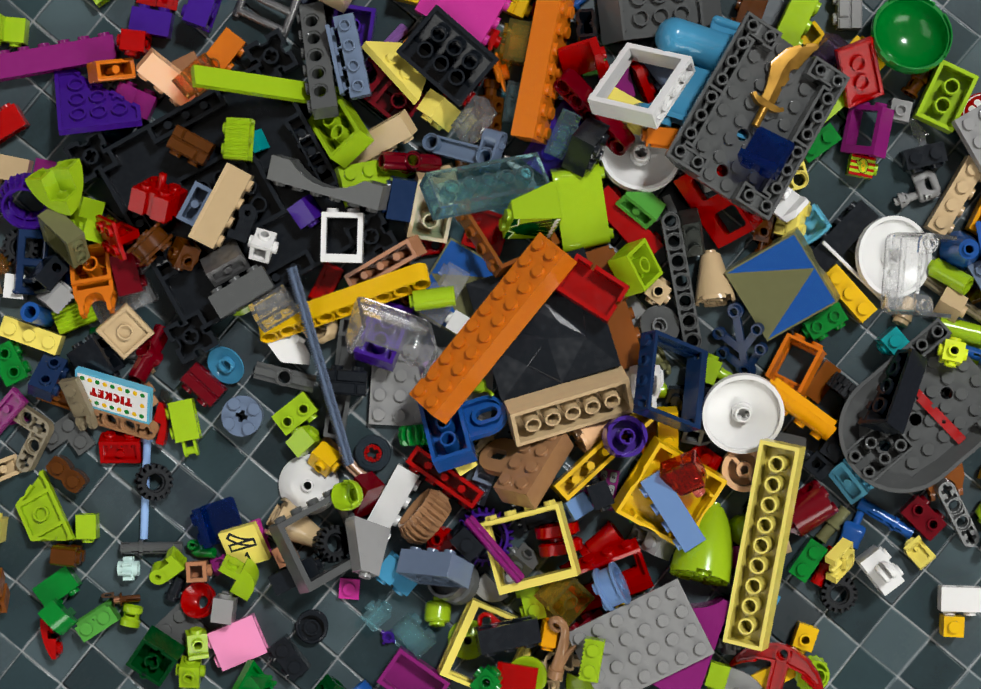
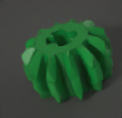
M423 424L399 427L398 439L401 446L428 445Z

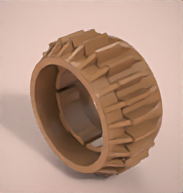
M426 489L408 507L398 523L401 537L410 544L422 545L426 543L448 518L452 510L449 498L440 490Z

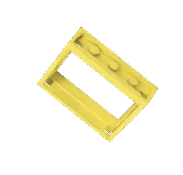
M555 499L543 502L544 505L537 507L536 510L523 507L524 511L516 512V509L504 512V516L497 517L496 514L485 517V521L480 523L495 540L492 529L493 525L556 510L571 567L524 578L519 583L514 581L507 583L504 569L487 550L499 595L581 574L562 501L556 502Z
M474 597L467 602L437 668L439 675L470 687L469 685L474 679L453 671L451 668L478 608L507 620L519 618V616ZM524 646L518 647L513 660L521 656H530L531 649L524 648Z

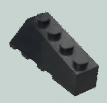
M913 348L898 349L885 372L887 377L876 388L878 393L873 402L869 401L866 406L868 411L865 417H860L857 424L888 435L904 434L929 360Z

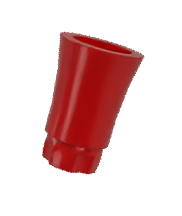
M609 520L596 534L585 541L584 549L579 550V552L584 557L587 554H593L606 547L622 543L625 539Z

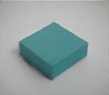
M255 130L253 152L257 153L270 148L263 130Z

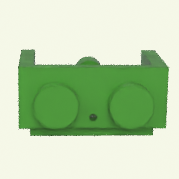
M108 599L79 618L75 630L85 643L120 620L122 616L117 608H114L111 599Z

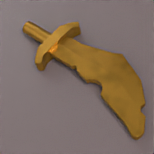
M808 43L804 47L797 45L787 48L770 62L767 82L762 95L759 96L756 91L750 93L753 102L760 106L751 124L752 126L759 128L767 111L770 113L784 112L783 107L779 108L775 105L782 90L781 87L785 86L790 80V71L793 69L798 70L810 55L818 50V44Z

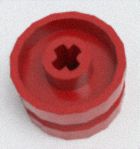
M578 520L568 523L571 535L580 531ZM559 522L535 528L536 539L550 540L538 546L540 557L568 554ZM572 536L575 551L584 549L582 538Z

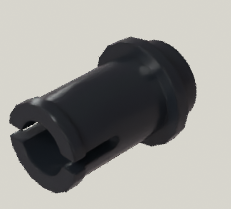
M175 575L168 592L165 591V599L175 603L177 599L180 600L179 595L186 580Z

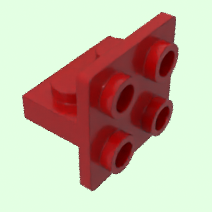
M100 214L95 216L97 220L95 226L102 236L103 241L101 244L104 251L122 261L126 260L127 257L123 245L132 244L140 236L139 229L122 221L115 223Z

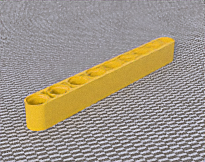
M416 263L307 301L314 327L412 294V291L429 288L431 281L428 268L425 263ZM298 305L261 317L257 322L260 340L264 343H271L304 332L306 329L303 327L304 324L302 325L304 322H301L302 317L299 315L301 312H298L300 311L298 310Z

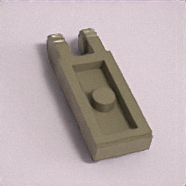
M80 377L61 379L58 383L75 417V424L78 426V429L84 431L87 426L90 429H96L98 421L94 413L95 410Z

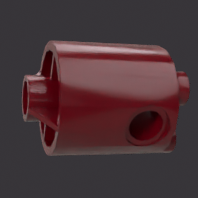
M816 479L800 488L797 493L790 532L801 537L839 512L834 502L829 500L828 496L830 495Z

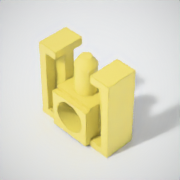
M842 537L825 555V562L830 564V573H826L827 580L837 584L853 567L855 550L853 549L852 541Z

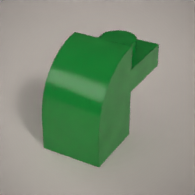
M57 597L37 613L51 629L60 635H64L78 622L74 617L77 612L72 607L67 609Z

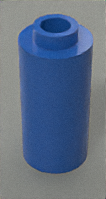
M27 302L20 310L21 318L24 321L39 327L49 328L55 323L51 314L52 311L37 303Z

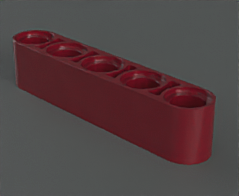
M570 68L566 69L555 80V90L583 121L589 115L610 126L608 131L610 138L606 146L618 156L624 155L635 142V136L622 121L592 114L587 99L590 93L593 92V89L575 70Z

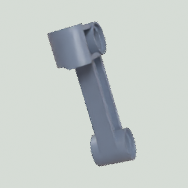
M486 128L482 133L481 142L478 146L434 133H428L422 139V146L433 155L494 170L500 164L504 148L507 145L508 134ZM437 141L436 145L432 148V144ZM491 155L489 161L485 162L486 157Z

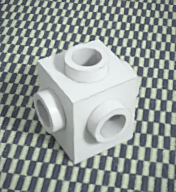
M257 228L255 234L249 237L248 247H250L248 259L269 264L272 253L276 254L279 242H276L277 233Z

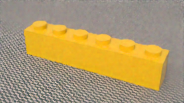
M634 412L627 414L637 418L646 428L654 421ZM623 433L621 435L622 440L628 438V435ZM601 438L591 450L587 451L550 487L563 502L569 501L615 456L610 455L605 449Z

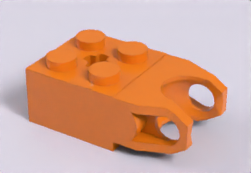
M100 243L87 245L90 258L84 264L79 265L75 269L70 266L73 295L78 304L82 319L88 317L91 305L97 301L106 302L107 310H109L110 314L115 313L118 291L109 257L112 255L106 253Z

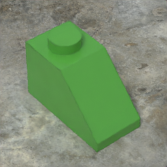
M626 192L615 203V205L645 229H648L657 221L666 206L665 203L651 192Z

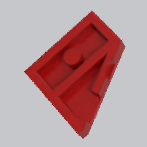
M632 61L629 66L633 74L631 77L642 99L646 103L653 102L656 90L653 84L648 82L647 77L649 73L645 65H640L637 61Z

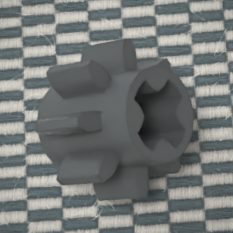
M723 636L718 638L717 648H721V653L736 655V650H741L742 648L741 646L722 642Z

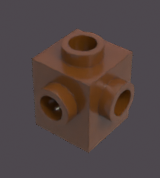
M176 236L166 258L171 262L174 269L192 271L194 265L198 262L201 248L193 240Z

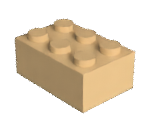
M416 172L415 180L417 181L411 220L405 224L406 237L418 234L422 240L447 243L459 188L458 181L452 177Z

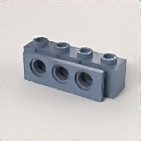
M352 12L334 16L335 27H330L327 24L325 28L340 95L346 96L345 92L349 91L352 100L370 97L372 92L355 15ZM334 31H338L339 39L341 43V46L339 47L337 45V40ZM339 51L343 52V57L345 61V66L343 68ZM343 71H347L348 80L350 84V87L348 88L346 86Z

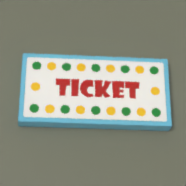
M81 366L75 369V377H80L94 409L148 425L152 422L153 387Z

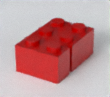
M577 253L574 257V260L577 261L576 265L555 291L608 324L618 307L615 303L620 305L630 286L597 265L594 271L591 270L593 263Z

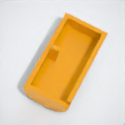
M778 377L774 381L766 378L779 392L783 400L785 416L789 413L795 418L793 422L800 428L808 427L811 430L809 434L818 441L821 438L825 441L830 438L837 429L834 426L837 423L835 419L806 399L807 395L803 397Z

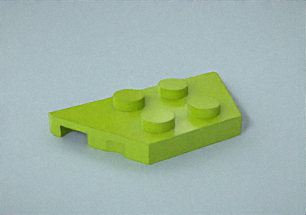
M41 470L33 485H29L25 495L15 504L30 541H74L76 538L46 471Z

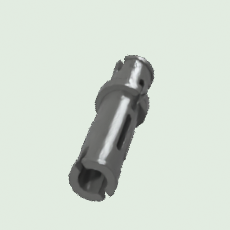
M139 540V542H121L120 553L121 555L139 554V556H144V554H167L168 549L174 545L183 554V541L144 542V540Z

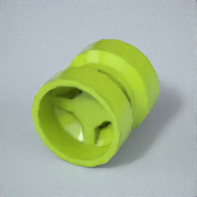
M125 603L122 609L124 614L120 618L119 624L130 628H139L141 623L139 618L144 608L139 605Z

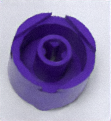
M629 415L610 420L604 426L602 432V442L605 449L610 455L618 458H627L639 454L648 440L645 425L637 418ZM623 433L628 435V438L625 440L621 438Z

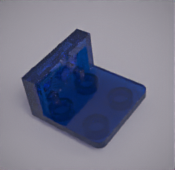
M759 127L746 149L741 148L737 156L740 165L747 169L752 168L764 178H771L776 181L795 145L792 141L763 127Z
M231 496L192 510L193 514L190 515L193 526H197L199 531L197 534L198 542L204 546V549L221 543L218 536L221 530L243 524L235 499Z

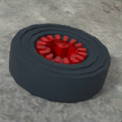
M369 435L361 439L356 445L355 458L363 469L378 471L384 468L390 461L391 448L388 442L381 436ZM373 447L374 450H378L377 458L373 459L372 456H368L369 448Z

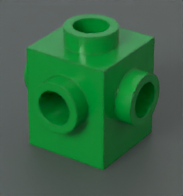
M488 664L485 668L480 666L473 674L475 679L469 686L472 689H500L502 687L500 684L503 679L502 673L495 666L491 667Z

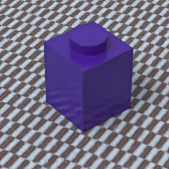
M310 194L287 209L300 229L306 226L312 228L320 222L318 218L321 217V212H323Z

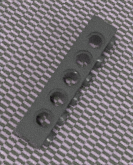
M321 1L299 5L300 13H296L298 26H302V30H299L298 33L300 43H304V47L300 49L302 60H306V65H303L304 77H308V82L305 83L306 94L310 95V100H307L309 113L313 112L315 120L339 116L332 56L325 25H327L325 6Z

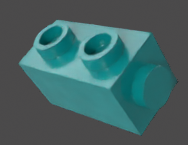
M890 326L874 339L878 343L875 346L883 355H895L898 349H902L910 342L897 326Z

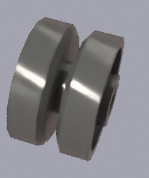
M473 567L469 589L435 585L427 586L432 595L453 605H463L475 596L479 588L480 578L477 569Z

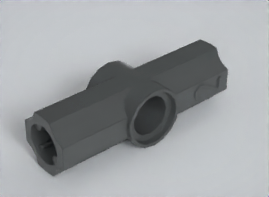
M257 361L253 378L313 393L317 376ZM283 371L290 374V380L287 383L282 382L280 379Z

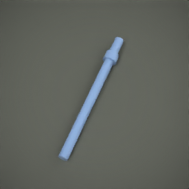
M141 438V442H143L142 468L145 467V464H150L151 442H153V439L146 440ZM149 476L148 479H147V486H148L149 489H150V476ZM141 496L140 539H148L149 500Z

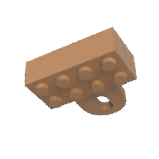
M567 433L520 447L516 446L513 439L500 438L488 443L482 449L479 463L487 474L499 477L493 488L502 502L536 510L574 445ZM496 453L506 455L501 460L491 458Z

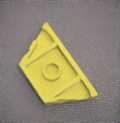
M364 42L361 48L415 105L420 99L426 78L396 52L403 43Z

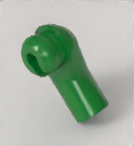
M197 539L187 542L188 550L198 558H215L217 555L216 548H206Z

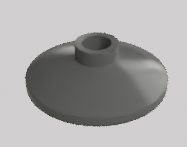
M662 305L652 306L641 316L640 329L642 333L656 330L655 324H658L660 326L658 331L675 338L678 336L680 323L677 315L670 308Z

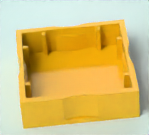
M654 436L614 498L615 503L611 504V506L618 514L640 526L651 529L659 537L675 545L672 541L675 539L673 533H667L661 524L664 519L660 514L656 516L650 507L653 504L650 497L645 498L639 487L642 486L640 481L657 470L662 469L698 527L704 514L714 504L728 481L722 474L691 456L683 458L682 462L680 460L672 462L676 460L673 459L661 464L685 453ZM700 483L703 488L696 491L693 485Z

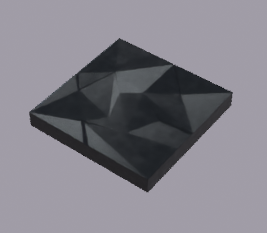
M584 247L567 252L573 259L577 253L587 259ZM492 275L466 284L474 313L504 275L498 278ZM554 291L495 363L492 371L501 400L504 403L505 400L621 366L608 324Z

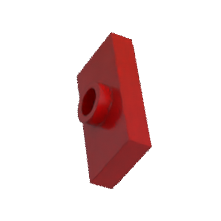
M325 263L308 297L315 299L334 292L345 270L332 263Z

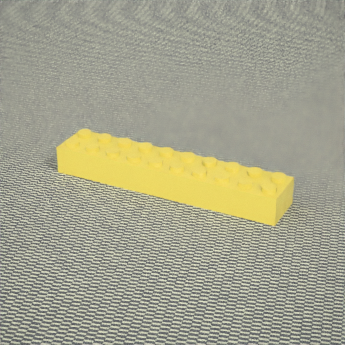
M768 438L760 439L722 642L761 652L769 647L806 450L805 446Z

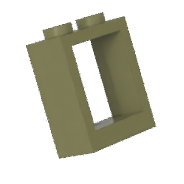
M50 208L37 215L44 241L72 268L75 269L90 258L84 232L66 215L57 213Z

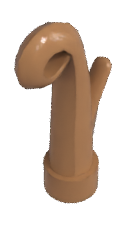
M552 616L549 618L548 626L553 632L561 633L552 663L548 667L547 677L554 681H560L563 679L565 664L571 654L577 649V646L573 645L568 649L570 633L567 622L560 616Z

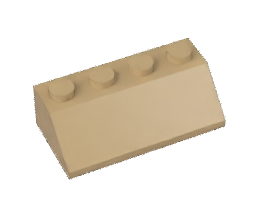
M227 162L188 237L216 250L217 246L220 248L225 240L224 232L227 228H231L235 221L233 215L236 210L239 211L245 202L242 198L246 191L248 193L251 191L255 183L252 181L254 176Z

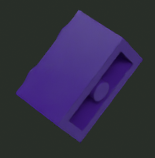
M138 4V7L132 6L128 29L146 31L153 37L171 40L175 15L170 13L168 8L158 7V10L150 9L149 5Z

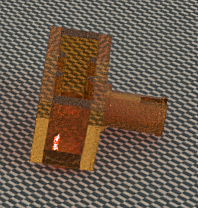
M205 52L172 80L187 99L193 95L198 97L206 90L204 88L192 87L191 67L194 64L220 68L219 61L215 58H209Z

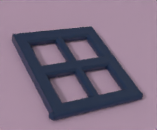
M18 229L15 279L12 292L14 294L36 295L28 286H23L24 266L36 267L43 258L48 256L49 245L43 239L42 259L25 258L26 238L43 239V235L40 230ZM66 262L65 265L68 267V271L64 275L63 282L72 288L70 265Z

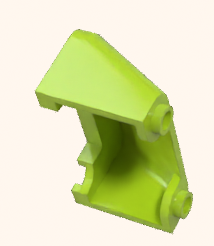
M596 162L593 171H588L584 177L563 167L550 169L551 180L556 184L562 215L559 223L562 250L567 253L583 247L587 249L611 243L614 233L613 227L608 225L602 178H605L604 167L600 166L599 162Z

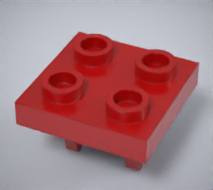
M481 207L473 209L471 212L472 217L496 254L500 257L505 242L502 231L499 230V219L503 215ZM464 233L461 244L476 249L471 239Z

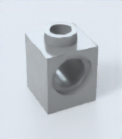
M896 98L890 99L887 108L895 110L893 122L900 124L908 123L913 102Z

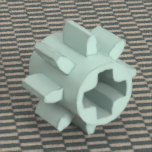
M125 556L123 561H118L117 574L118 576H123V581H133L135 576L140 575V561H134V556Z

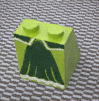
M549 182L510 201L507 209L504 210L502 218L499 219V230L502 231L503 239L535 238L539 232L547 238L552 237L562 219L555 182Z

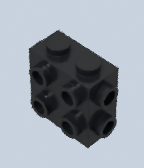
M95 332L85 337V343L80 341L71 346L73 350L66 354L75 369L81 366L117 377L120 375L119 370L126 367L118 353Z

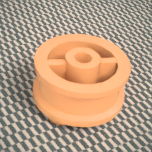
M757 451L747 454L727 452L723 456L724 460L720 465V474L728 481L726 484L730 488L738 492H750Z

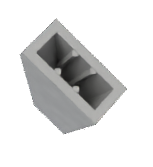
M357 516L346 518L345 525L352 572L359 574L360 578L370 580L371 577L379 576L391 529Z

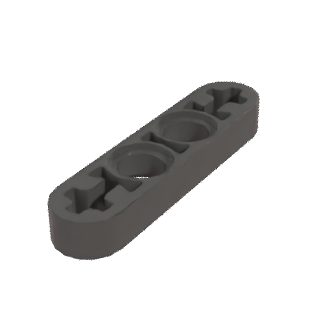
M943 478L934 485L935 493L961 543L966 547H974L979 542V533L955 485L950 480ZM944 485L947 486L946 490L950 494L948 496L946 493L943 492ZM957 500V506L954 509H949V503ZM965 516L964 524L958 526V518ZM966 530L971 534L969 541L967 540V534L964 532Z

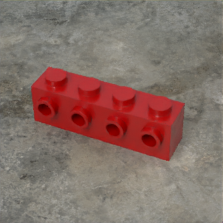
M420 445L415 447L406 460V463L410 465L408 468L417 475L422 473L426 476L425 480L433 486L437 484L442 487V492L450 498L454 496L459 499L458 504L467 510L469 508L475 509L486 491L463 475L460 476L454 469L438 473L432 463L430 452Z

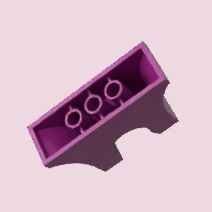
M721 595L706 602L690 603L713 650H715L730 603L727 597ZM712 655L653 683V685L660 689H701Z

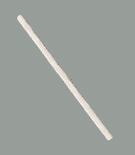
M823 241L822 244L863 283L859 274L829 244ZM871 291L887 308L890 307V304L882 296Z

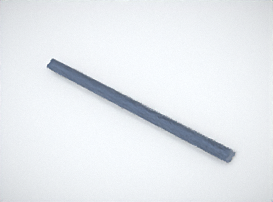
M293 266L286 269L289 272L287 275H290L288 277H290L289 280L292 282L290 285H293L291 286L293 287L292 290H294L292 292H295L293 294L296 297L295 300H297L295 302H298L296 304L299 307L298 310H300L298 312H301L299 314L302 317L301 322H304L302 323V325L304 324V329H306L304 332H307L305 333L307 334L306 337H308L306 339H309L307 342L310 344L308 347L312 349L310 351L313 354L311 357H313V362H315L313 364L317 366L315 368L318 371L316 374H319L317 376H319L318 379L321 381L319 384H322L320 385L322 386L321 389H323L321 391H324L323 396L326 398L324 401H327L325 402L327 403V408H329L327 411H330L328 412L330 413L329 416H331L329 418H332L331 423L334 425L332 428H335L333 429L335 430V435H337L335 438L338 440L337 443L339 442L337 445H340L338 446V448L340 447V452H342L340 455H343L341 456L343 457L342 460H344L342 462H345L343 465L348 466L354 463L350 445L308 308L307 298H305L304 288H302L303 285L297 270L298 268Z

